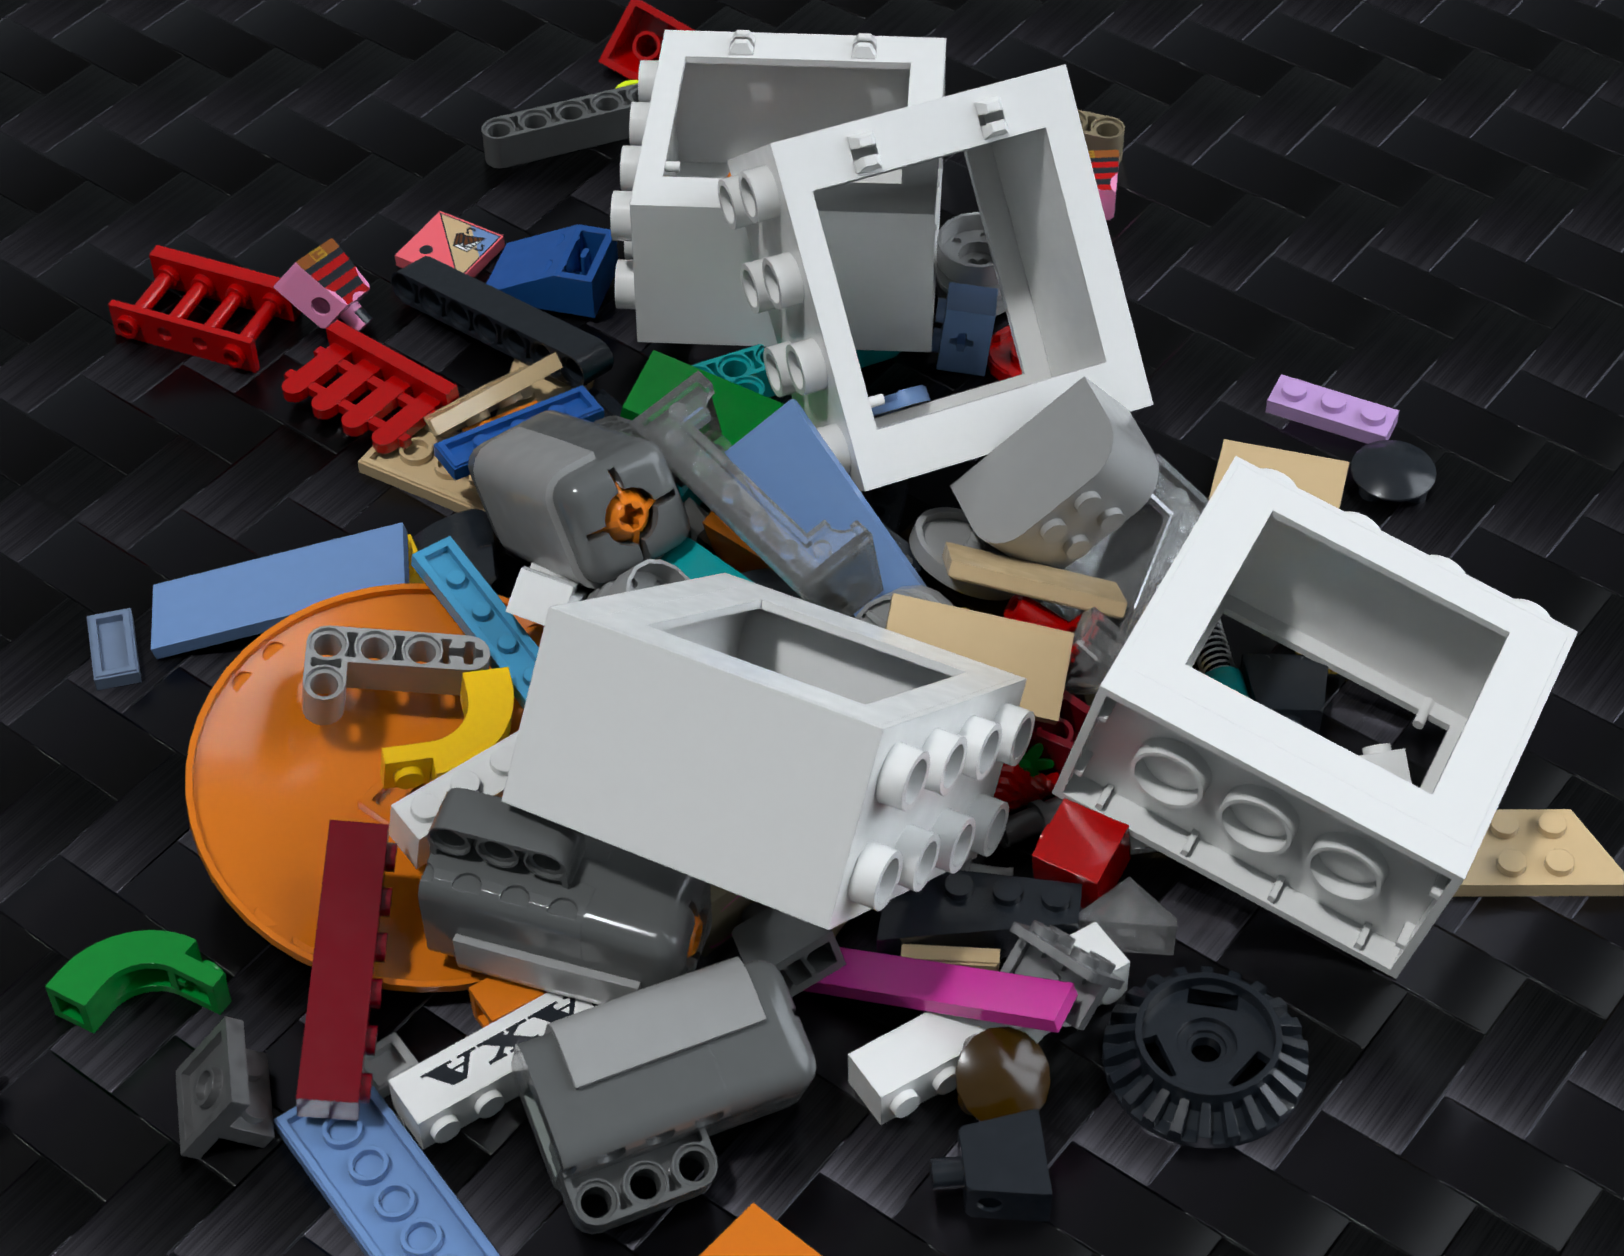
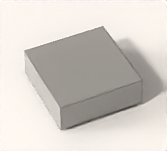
M394 1032L377 1042L375 1056L365 1055L364 1073H373L372 1085L381 1097L385 1098L391 1094L388 1080L419 1064V1062Z

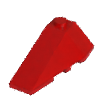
M630 0L599 62L631 80H638L641 60H659L665 30H696L642 0Z

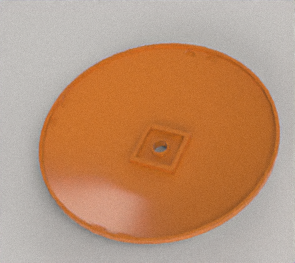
M426 583L383 585L343 593L314 603L286 617L263 632L241 651L217 680L198 714L189 742L185 768L186 806L190 829L198 854L211 880L227 903L251 928L275 947L311 967L329 821L342 820L390 825L391 805L428 783L421 784L412 789H400L398 787L383 789L380 774L382 748L442 739L453 733L462 724L464 715L460 695L346 688L343 716L337 722L330 725L314 724L305 717L302 709L306 641L308 635L314 629L321 626L465 635ZM498 595L507 607L510 598ZM513 615L539 647L544 626ZM322 655L324 657H333L331 655ZM370 658V660H380L377 658ZM419 661L416 663L424 664L426 662ZM325 693L318 694L319 696H330L329 694ZM515 698L510 735L519 731L524 711ZM389 836L388 842L395 843L393 839ZM398 845L395 872H385L384 887L393 888L390 917L381 916L379 932L388 933L385 963H375L374 978L383 979L382 989L429 993L467 990L468 987L490 975L458 967L456 957L428 949L418 901L419 883L427 863L416 869Z

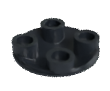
M1381 440L1369 443L1355 453L1351 462V474L1359 486L1358 493L1364 500L1370 502L1385 500L1420 504L1426 500L1427 492L1432 488L1436 479V468L1432 459L1420 448L1402 441Z

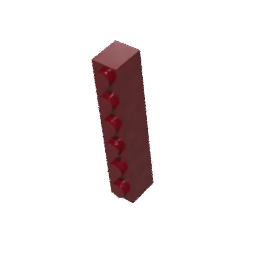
M342 820L329 821L296 1095L297 1116L358 1121L360 1103L370 1104L373 1073H364L365 1055L375 1056L378 1026L369 1025L371 1008L380 1009L383 979L374 978L375 963H385L388 933L379 932L381 916L390 917L393 888L384 887L385 872H395L397 843L388 842L389 824Z

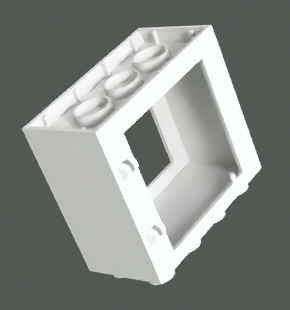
M665 30L659 60L640 61L638 75L639 102H632L630 109V145H623L621 151V191H613L611 200V237L613 241H624L625 260L618 259L616 264L615 304L617 309H636L637 342L755 346L761 344L765 347L776 345L777 341L769 312L765 311L755 314L750 308L743 290L741 265L754 261L746 228L732 230L728 226L721 210L718 197L719 179L726 178L730 172L727 160L770 143L945 97L946 38L873 36L869 33L827 35L750 32L749 30H737L736 32ZM943 157L813 193L856 350L932 352L937 270L936 253L940 223Z
M1066 64L777 141L727 160L731 176L719 179L718 197L728 226L732 230L746 228L754 261L741 265L743 290L747 302L755 314L765 311L769 312L777 344L764 348L763 353L769 383L778 397L791 394L792 399L797 400L860 491L872 490L988 455L1084 376L1130 412L1153 405ZM964 152L1022 374L874 418L871 408L885 404L883 394L868 397L813 193Z
M1235 456L1101 683L1052 794L1061 799L1066 798L1129 825L1131 837L1397 979L1464 881L1578 632L1552 619L1548 612L1540 605L1525 599H1513L1465 574L1464 570L1451 559L1440 555H1428L1381 531L1378 525L1369 517L1357 512H1344L1299 489L1285 474L1273 469H1261ZM1222 614L1241 622L1315 662L1328 666V669L1416 714L1412 723L1415 728L1422 729L1428 720L1447 730L1420 788L1193 669L1194 663Z
M720 573L549 607L501 801L830 930L870 909L882 910L889 900L909 890L920 891L929 880L945 872L955 874L965 861L970 858H976L977 854L989 857L995 851L1005 831L1009 815L1008 803L994 798L1002 765L1005 763L1010 766H1016L1020 762L1031 740L1035 716L1033 711L1019 707L1027 681L1026 678L727 573Z

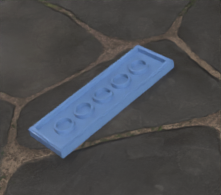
M790 399L724 452L808 574L818 577L836 589L847 601L855 617L867 603L902 586H926L796 399Z
M403 522L155 584L153 585L151 651L156 659L260 634L286 617L325 599L369 587L410 583L408 532Z
M373 1085L370 1104L360 1103L358 1121L297 1116V1107L273 1119L276 1131L365 1256H500Z

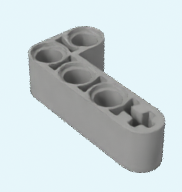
M343 626L318 627L308 635L306 641L302 687L303 714L309 721L318 725H330L337 722L343 716L345 710L346 688L460 695L462 673L489 669L490 649L485 641L470 635ZM322 655H331L333 657H324ZM370 658H377L380 660H370ZM422 661V662H426V663L420 664V663H416V662ZM325 693L329 694L330 696H319L318 694Z

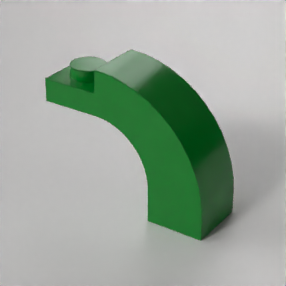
M163 930L133 931L99 941L75 955L45 986L55 1015L93 1034L120 1004L134 996L147 992H171L219 1015L232 1002L226 974L215 963L208 960L202 961L197 940L183 934Z

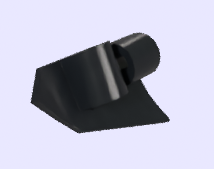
M468 509L452 514L431 524L413 537L416 548L420 551L451 536L489 585L504 579L500 556L494 544L493 528L486 512L483 510Z

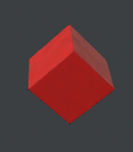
M1064 798L1051 822L1042 831L1032 854L1034 879L1083 884L1080 908L1100 916L1130 861L1129 825Z

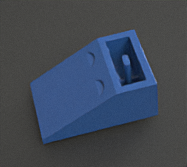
M580 224L513 241L506 244L486 284L535 308L595 318L615 276L618 260L617 241L612 240L610 229Z

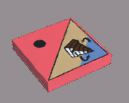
M439 211L395 255L396 266L403 268L424 256H429L474 278L505 247L504 236Z

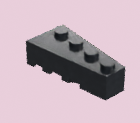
M958 870L955 874L945 872L929 880L920 891L909 890L889 900L881 912L877 935V953L901 956L902 944L1000 949V958H1007L1019 939V936L1010 931L1014 922L1031 926L1032 922L1036 920L1047 927L1050 925L1055 926L1069 935L1077 932L1083 884Z

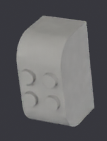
M1084 376L958 478L950 487L973 531L979 538L1008 557L1063 570L1077 559L1085 556L1093 546L1108 534L1119 529L1127 519L1147 503L1156 487L1159 468L1153 450L1130 411Z

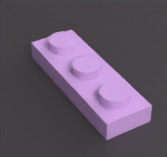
M1282 374L1267 399L1266 405L1267 413L1366 444L1389 440L1399 416V410Z

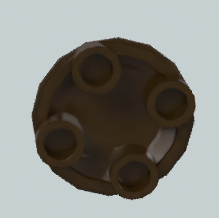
M1008 1026L988 1028L979 1034H973L968 1037L963 1044L955 1069L958 1104L963 1112L974 1116L979 1122L1032 1109L1040 1110L1046 1102L1051 1084L1049 1063L1040 1045L1027 1033Z

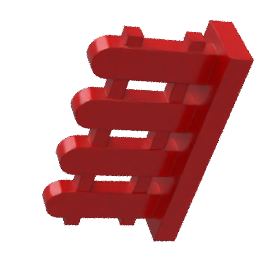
M336 320L326 328L329 346L326 349L319 346L314 350V358L298 371L293 369L287 371L284 374L285 381L282 383L283 396L289 402L303 401L309 395L313 397L311 405L316 418L330 419L339 412L342 413L341 422L346 435L355 437L364 434L369 429L372 430L373 448L381 454L391 453L398 447L407 449L412 444L411 437L427 425L423 417L459 399L458 386L339 320ZM337 373L343 374L327 388L322 386ZM366 390L373 391L358 404L351 403ZM397 406L403 408L387 422L382 420Z

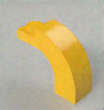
M509 667L462 673L460 701L464 721L450 735L430 742L382 748L380 774L383 789L396 787L412 789L421 784L430 783L510 735L514 705V691Z

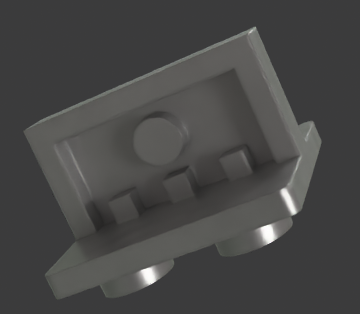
M1034 920L1031 926L1014 922L1010 929L1012 933L1019 936V939L999 972L1074 983L1078 996L1065 1022L1076 1029H1085L1109 987L1120 990L1125 982L1113 974L1116 967L1113 962L1090 950L1088 953L1077 946L1072 948L1076 940L1055 926L1050 925L1047 927Z

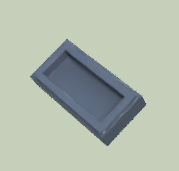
M131 608L87 616L93 676L97 691L142 682Z

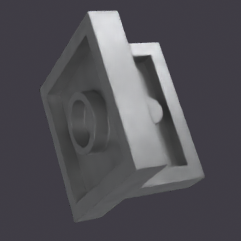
M225 1016L176 1070L180 1151L182 1156L200 1159L219 1138L265 1148L274 1138L267 1053L247 1049L245 1046L243 1020Z

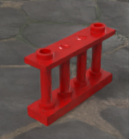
M156 245L149 254L155 280L135 305L113 299L108 304L117 335L257 373L260 369L255 341L273 317L295 322L302 313L274 288V285L281 279L279 277ZM169 288L186 292L169 315L152 310ZM203 298L221 302L205 324L186 320ZM238 307L256 311V314L240 334L222 330Z

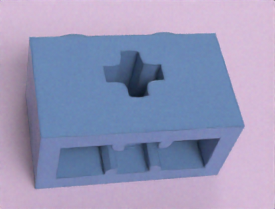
M949 282L947 298L938 299L935 322L942 323V329L934 328L932 336V352L938 353L937 370L985 376L996 317L997 288Z

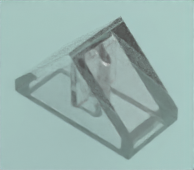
M1130 877L1079 912L1078 931L1096 921L1121 952L1174 955L1177 918Z

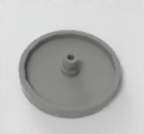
M950 507L933 508L923 512L918 517L910 533V549L918 563L930 575L958 592L979 599L1008 600L1015 595L951 579L947 575L942 558L946 542L1006 556L976 535L962 509Z

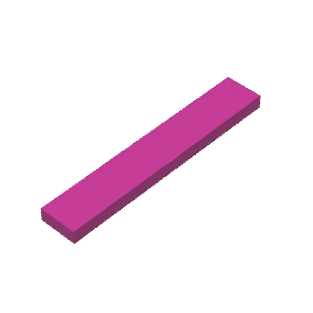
M840 947V950L847 965L803 990L1059 1033L1078 996L1074 983L843 947Z

